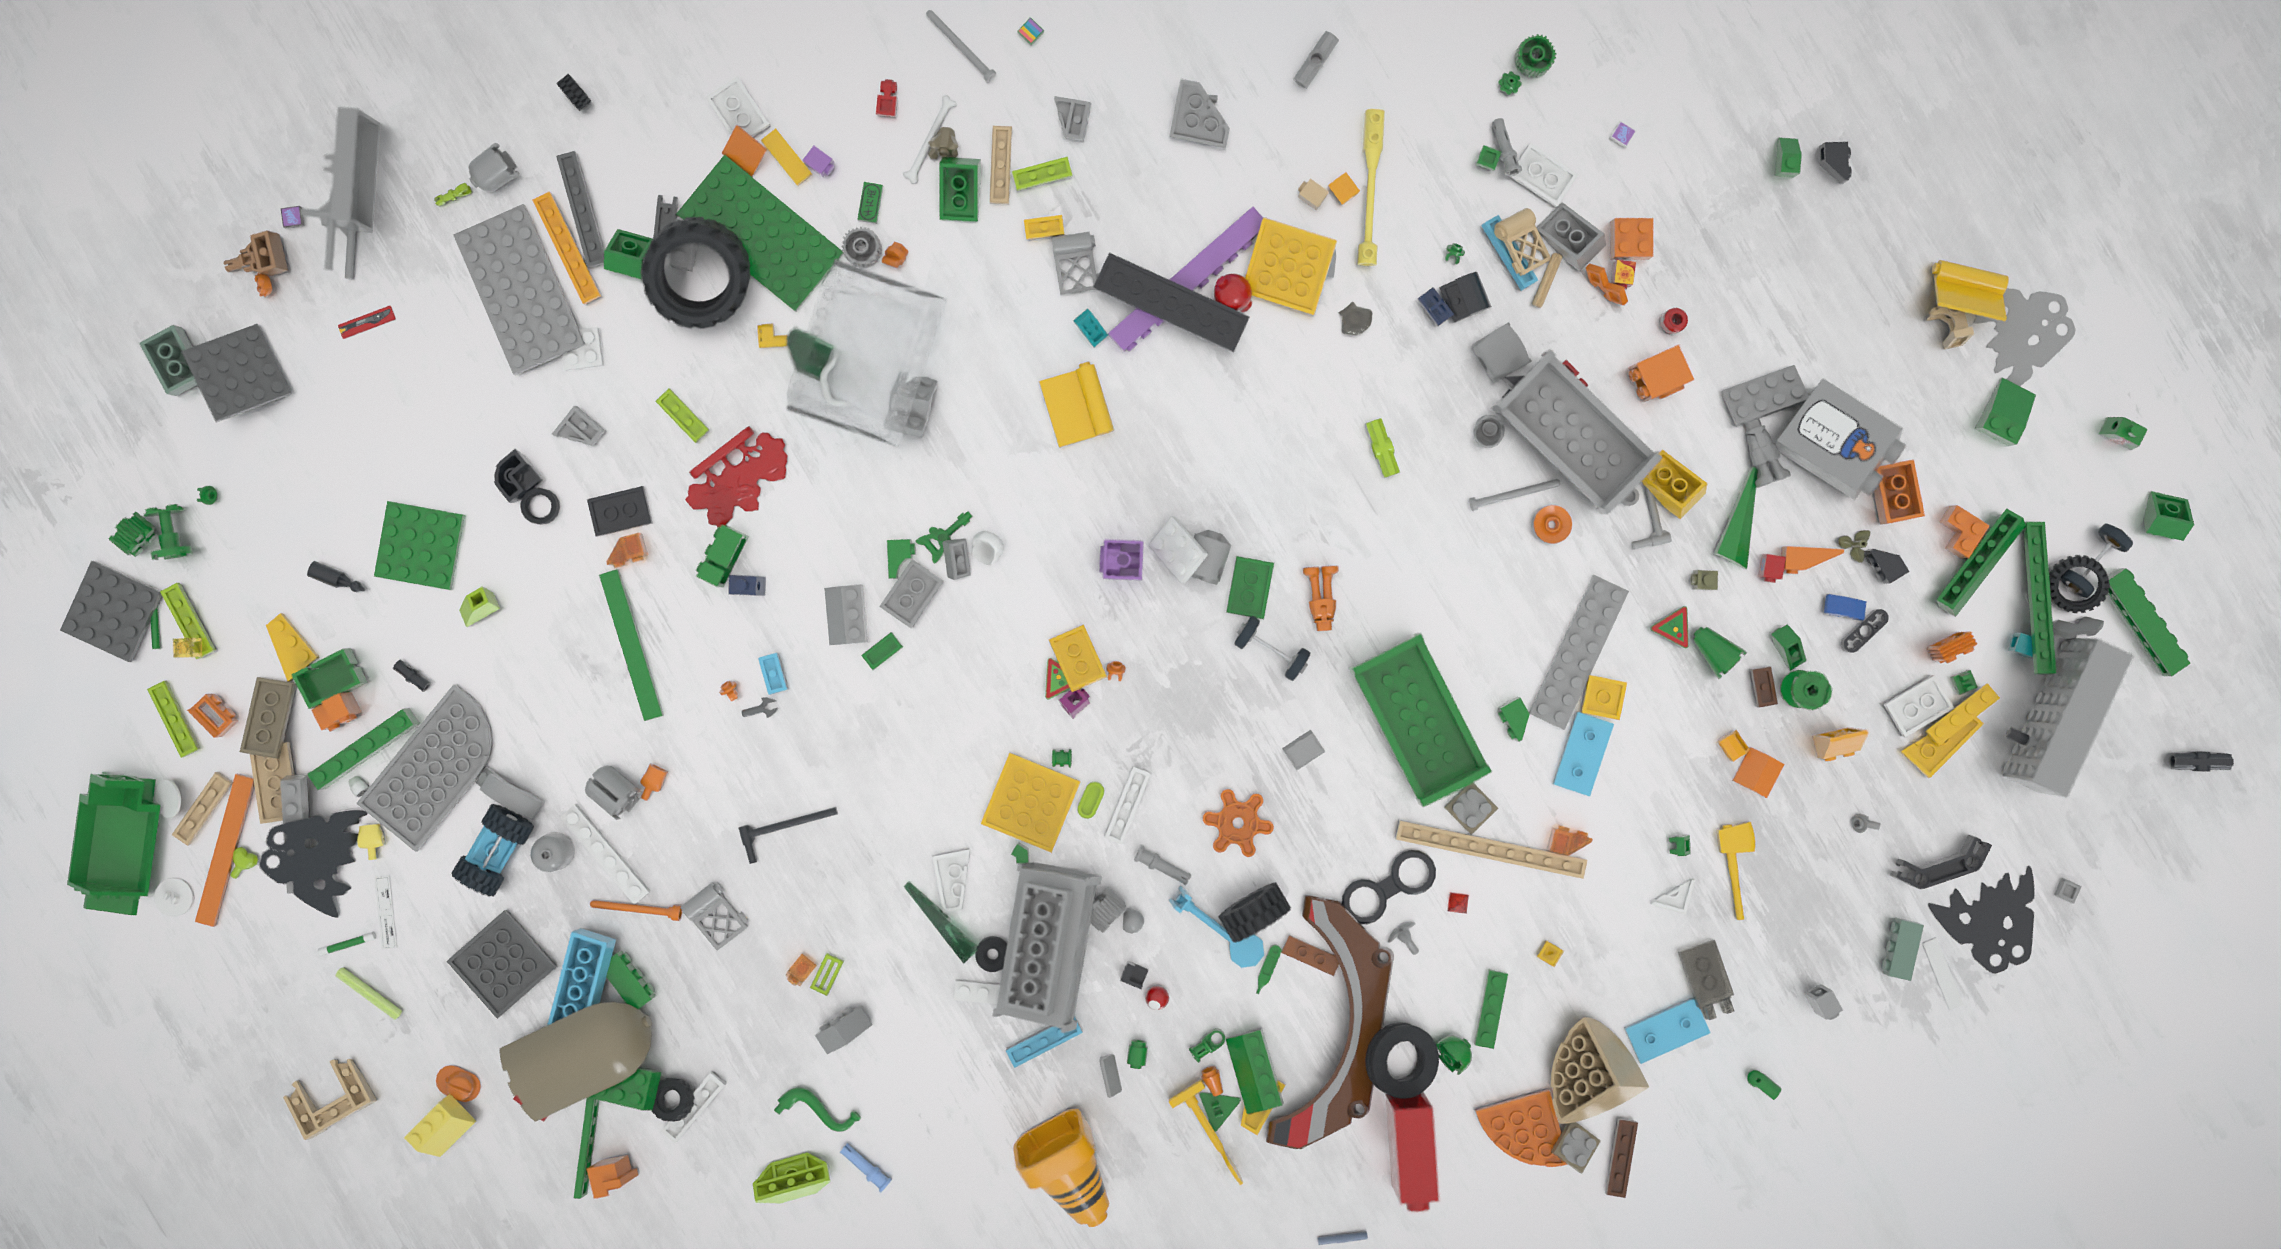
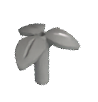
M1415 922L1400 925L1399 930L1395 929L1391 933L1388 943L1397 937L1406 944L1413 955H1416L1419 949L1411 940V933L1408 930L1415 925Z

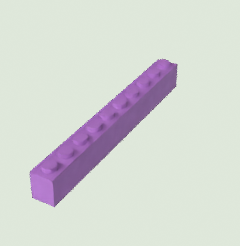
M1254 206L1250 208L1169 280L1193 291L1198 287L1202 289L1210 282L1208 280L1213 274L1217 276L1224 269L1223 265L1226 262L1232 263L1239 256L1237 253L1241 249L1245 251L1253 244L1252 240L1258 236L1263 219L1262 215ZM1136 308L1113 328L1108 335L1123 353L1126 350L1130 352L1138 345L1136 343L1137 340L1141 337L1145 339L1151 334L1152 331L1150 329L1153 326H1160L1164 321Z

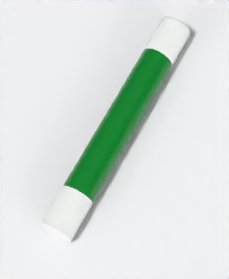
M372 932L319 948L317 952L319 956H323L375 940L376 936Z

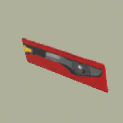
M389 305L339 324L338 328L342 338L345 339L393 321L396 318Z

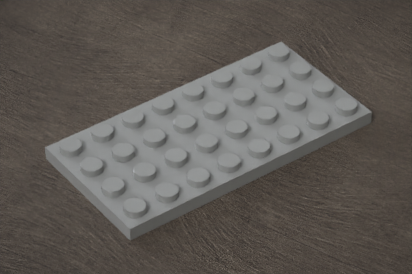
M524 204L453 234L513 375L516 376L585 345Z

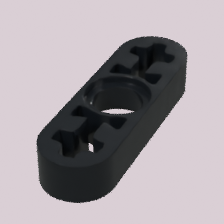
M1882 609L1871 611L1864 620L1842 639V649L1848 653L1857 652L1887 624L1889 620L1888 613ZM1876 614H1882V621H1876L1873 625L1868 623V620L1869 622L1876 620ZM1864 625L1870 630L1869 634L1865 637L1860 634V628ZM1857 637L1862 640H1856L1853 643L1854 648L1847 647L1849 645L1848 640L1853 641Z

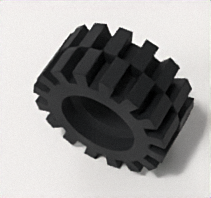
M569 74L556 83L579 111L591 102L587 94Z

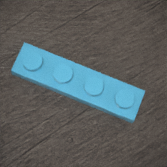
M1497 215L1481 226L1522 291L1537 282L1538 278L1533 270L1522 276L1519 273L1516 274L1512 266L1513 260L1504 241L1498 239L1494 233L1495 225L1502 221L1500 216ZM1512 241L1514 249L1519 251L1516 242ZM1522 257L1521 263L1524 269L1528 268V262Z
M1078 1021L1076 1029L1065 1033L1061 1032V1028L1051 1026L1006 1049V1053L1014 1068L1076 1037L1083 1033Z

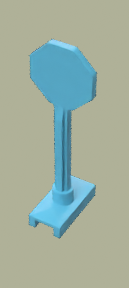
M1181 885L1178 889L1181 894L1176 900L1169 899L1173 908L1179 913L1183 910L1190 911L1230 942V959L1241 968L1256 966L1264 956L1263 941L1258 936L1252 935L1245 940L1234 943L1226 929L1196 907L1194 902L1191 901L1192 897Z

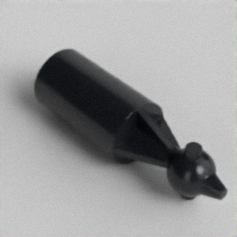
M313 561L308 568V577L332 587H350L356 593L366 590L359 581L352 582L344 572L317 561Z

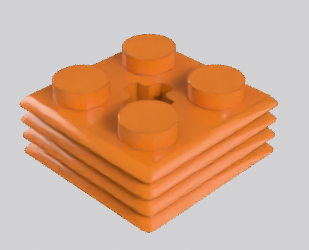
M1970 631L1957 632L1927 647L1926 650H1929L1928 653L1931 654L1930 657H1932L1933 661L1950 663L1957 659L1956 655L1962 653L1965 655L1974 651L1973 647L1978 642H1975L1976 639H1974V635Z

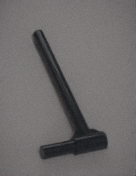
M837 807L756 829L749 825L738 827L749 864L757 862L752 845L756 836L837 815Z

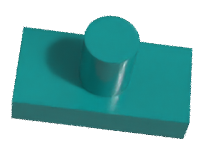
M1088 308L1073 320L1093 347H1096L1108 336L1107 332Z

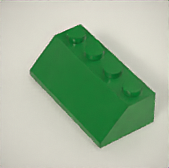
M1263 1029L1225 1039L1246 1113L1250 1114L1282 1106L1284 1102Z

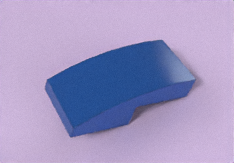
M1826 594L1824 613L1861 621L1865 619L1867 601Z

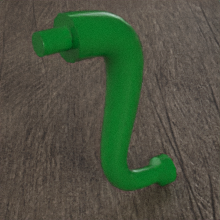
M801 1087L792 1088L785 1092L778 1099L779 1105L774 1109L780 1115L784 1109L790 1110L795 1103L802 1101L814 1111L829 1129L836 1132L848 1130L856 1121L861 1119V1116L853 1110L850 1113L849 1119L844 1123L836 1122L818 1097L810 1090Z

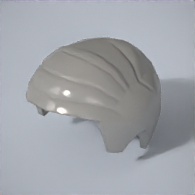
M1485 415L1479 418L1475 424L1474 439L1482 447H1495L1504 437V424L1495 415Z

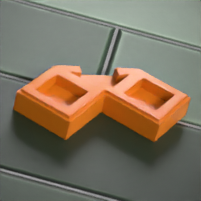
M1590 263L1585 267L1590 283L1594 287L1598 286L1605 293L1603 296L1608 301L1620 305H1625L1628 302L1625 288L1610 283L1605 268Z

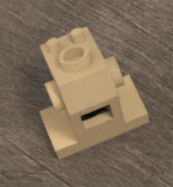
M1937 306V310L1934 307L1929 312L1930 316L1926 320L1941 319L1948 323L1950 328L1948 337L1942 342L1944 350L1963 346L1974 335L1973 328L1968 327L1965 312Z

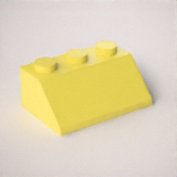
M449 1094L404 1139L417 1152L441 1157L476 1120Z

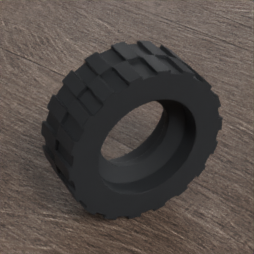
M665 1078V1080H660L652 1113L663 1121L675 1122L686 1118L694 1106L693 1089L681 1079ZM675 1090L680 1096V1103L675 1109L670 1110L664 1105V1096L668 1091Z

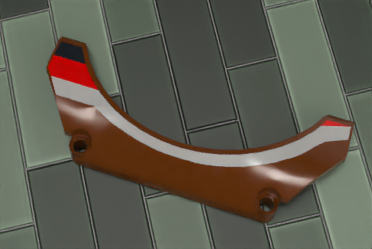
M1305 895L1302 916L1327 942L1340 965L1348 990L1350 1023L1342 1058L1333 1076L1324 1088L1303 1107L1291 1114L1269 1122L1266 1142L1292 1149L1305 1148L1350 1125L1352 1118H1363L1370 1111L1374 1084L1369 1079L1366 1071V1052L1372 1038L1383 1028L1394 962L1393 951L1389 948H1379L1380 942L1352 916L1340 901ZM1381 952H1385L1388 955L1389 959L1387 962H1383L1380 959ZM1356 1104H1361L1364 1107V1113L1356 1110Z

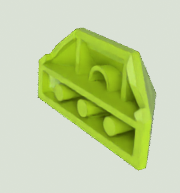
M809 1153L771 1162L758 1179L752 1183L755 1202L781 1204L818 1193L830 1182L828 1164Z

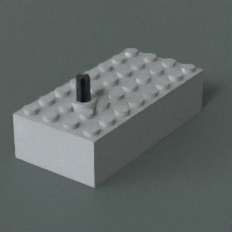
M2071 638L2062 642L2060 646L2061 652L2055 658L2056 674H2049L2045 678V686L2036 697L2037 703L2028 714L2026 726L2021 731L2010 727L2006 732V737L2018 744H2015L2013 747L2012 757L2004 766V777L2039 793L2068 798L2134 657L2133 654L2099 638Z

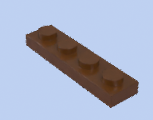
M1618 1118L1605 1191L1606 1195L1626 1198L1638 1128L1637 1121Z

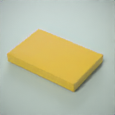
M1084 625L1049 639V643L1071 692L1107 677Z

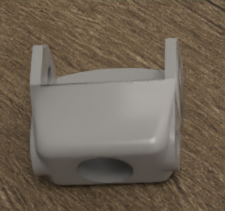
M1509 322L1472 344L1476 356L1494 383L1532 361L1528 357L1523 342L1510 327Z

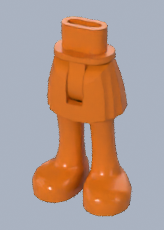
M1321 566L1323 598L1320 595L1319 567L1303 568V574L1309 577L1311 583L1312 601L1309 602L1314 623L1317 626V631L1332 630L1336 600L1332 597L1331 582L1333 575L1339 571L1338 566Z

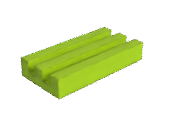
M826 953L810 988L828 996L844 960ZM830 959L831 963L821 981L820 986L817 987V981L827 963V960ZM835 962L838 963L826 990H823Z

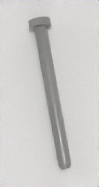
M928 10L926 12L927 17L985 75L983 79L986 82L992 80L996 72L993 69L989 70L932 10Z
M1555 479L1477 500L1475 497L1469 498L1472 511H1476L1480 506L1555 488L1560 485V480Z

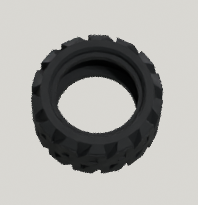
M688 217L668 224L651 241L643 259L641 269L642 284L644 285V293L651 306L654 305L657 313L669 322L672 320L676 325L693 329V327L704 329L726 321L741 306L748 289L750 261L746 249L742 246V241L733 231L726 229L725 225L712 219L705 220L704 217ZM686 244L705 245L716 251L724 260L728 269L729 282L718 296L710 300H688L677 294L666 279L664 266L667 256L676 248Z

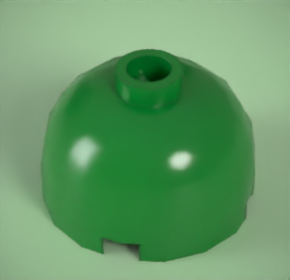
M1450 1035L1436 1043L1437 1049L1441 1054L1439 1059L1451 1072L1456 1070L1457 1075H1459L1469 1067L1472 1061V1052L1470 1049L1471 1045L1466 1039Z

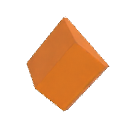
M1749 747L1750 750L1745 755L1732 781L1768 798L1785 764Z

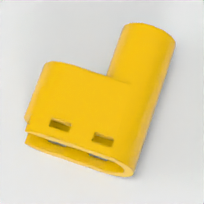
M773 323L757 325L759 348L789 346L788 335L775 336Z

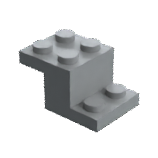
M900 372L891 393L890 408L884 423V429L922 437L930 416L932 397L938 380L913 375L908 372Z

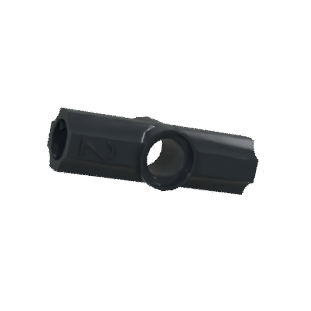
M2192 751V753H2171L2169 764L2171 769L2210 772V770H2231L2232 766H2234V759L2232 754Z

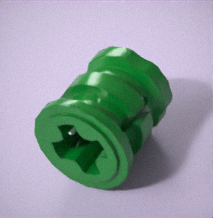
M1053 749L1052 767L1068 765L1071 768V749L1068 752H1064V750L1058 752Z

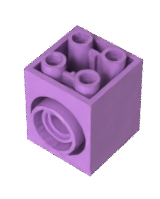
M1104 539V546L1100 547L1099 570L1100 573H1103V579L1142 581L1143 541Z

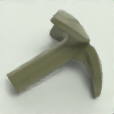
M1869 530L1857 532L1854 541L1849 536L1844 535L1838 539V543L1843 549L1852 547L1851 557L1855 561L1862 563L1865 555L1861 548L1867 546L1871 532Z

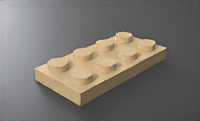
M290 742L283 743L279 759L250 754L260 824L283 821L280 780L287 775H294Z

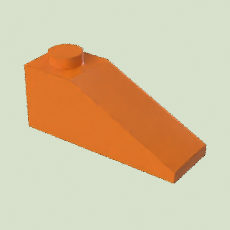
M1781 547V556L1786 557L1784 566L1786 574H1798V571L1807 570L1844 553V549Z

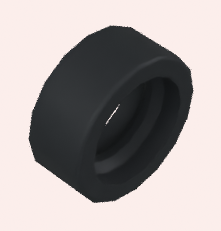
M534 488L524 494L521 499L520 508L526 520L534 524L543 525L552 522L557 517L560 505L558 498L550 490ZM536 495L546 496L551 502V510L545 517H535L529 510V503Z

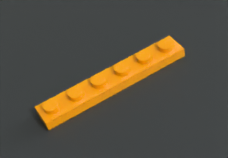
M549 191L533 199L532 201L582 303L585 305L601 297L552 193Z

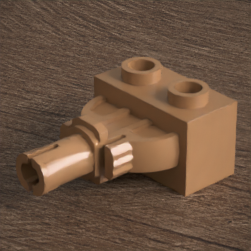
M268 230L250 235L251 242L245 249L239 251L241 254L236 258L224 261V265L228 264V266H224L227 272L244 268L245 272L255 271L273 276L288 271L280 234Z

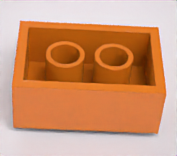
M1914 459L1880 466L1876 472L1884 477L1874 491L1880 525L1924 517L1925 512Z

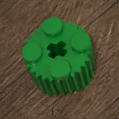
M1539 34L1529 36L1517 48L1516 56L1514 57L1516 59V69L1521 74L1524 73V76L1528 75V77L1532 76V78L1535 76L1541 77L1554 64L1557 53L1553 49L1554 46L1551 45L1552 42H1549V39H1547V36L1543 37L1542 34L1541 36ZM1533 53H1536L1537 59L1532 56Z
M135 511L133 513L134 516L131 518L125 517L119 521L115 527L117 532L114 536L110 535L108 538L110 542L128 556L133 555L134 557L143 551L142 547L147 542L151 543L157 536L154 532L155 526Z

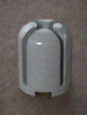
M608 765L597 769L592 774L594 779L589 778L586 782V795L615 820L621 819L618 817L626 810L629 812L639 800L637 795L639 792H642L614 767Z

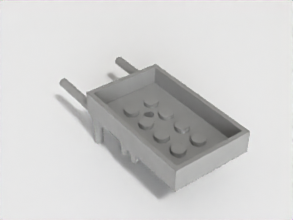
M338 107L335 153L324 155V159L332 161V165L324 167L323 170L333 173L329 201L320 209H301V216L318 217L321 220V225L327 227L324 270L333 271L336 227H339L347 236L344 278L353 279L356 232L373 233L380 123L358 108Z

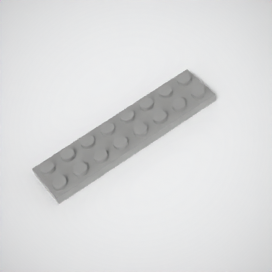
M1596 575L1592 576L1529 714L1565 730L1589 675L1629 593L1628 590Z

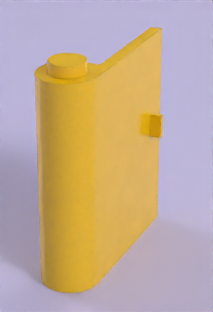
M1944 260L1934 263L1932 274H1934L1938 306L2006 321L2007 316L2003 294L2009 282L2007 275Z
M1085 362L1079 364V368L1075 371L1039 381L1059 447L1114 431L1094 364Z

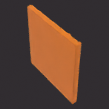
M736 125L722 154L726 155L753 177L767 149Z

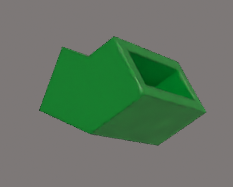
M1018 842L1011 855L1016 857V864L1029 863V848Z

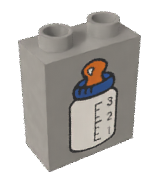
M1822 378L1778 438L1776 447L1781 454L1855 500L1861 491L1871 496L1884 477L1876 472L1884 460L1894 464L1907 445L1899 440L1903 431L1902 427Z

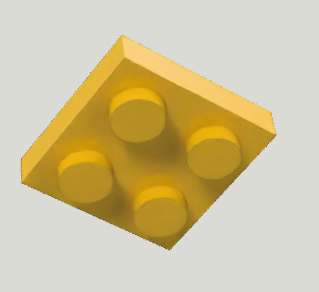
M1589 675L1581 712L1620 720L1627 682Z

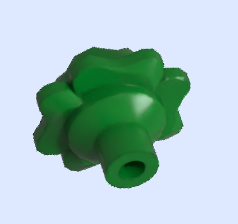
M1512 71L1508 74L1503 73L1502 78L1498 81V84L1501 85L1500 90L1506 92L1507 95H1511L1512 92L1516 94L1518 88L1522 85V82L1519 81L1520 76L1515 75Z

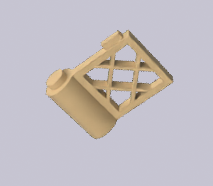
M1524 208L1498 222L1494 227L1495 236L1504 241L1513 260L1512 266L1516 274L1519 273L1520 276L1551 260L1535 226V214L1529 208ZM1529 232L1534 237L1533 243L1526 241ZM1515 240L1521 243L1519 251L1514 249L1512 241ZM1525 245L1532 248L1530 256L1523 253ZM1536 250L1541 252L1543 260L1535 258ZM1522 257L1529 260L1528 268L1524 269L1521 263Z

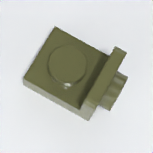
M1693 570L1690 584L1693 585V589L1718 590V571Z

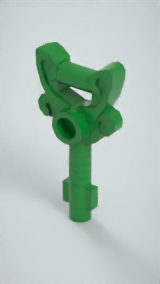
M969 511L965 514L961 513L957 517L958 520L946 530L942 528L937 530L936 527H931L929 529L930 534L918 538L915 542L919 545H924L932 554L933 563L936 564L944 553L943 541L952 540L950 536L962 525L966 526L971 522L970 519L973 516ZM931 539L938 541L939 550L932 544Z

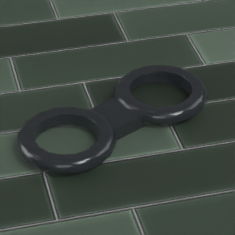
M1420 850L1402 852L1395 858L1391 866L1390 875L1378 882L1368 879L1352 882L1342 895V905L1360 924L1368 925L1376 922L1383 916L1386 910L1387 899L1399 892L1408 895H1418L1426 892L1433 885L1436 879L1434 861L1428 854ZM1419 858L1426 863L1428 877L1422 885L1409 887L1400 880L1399 868L1406 859ZM1361 887L1373 889L1379 898L1377 910L1372 915L1366 917L1356 915L1349 905L1352 893Z

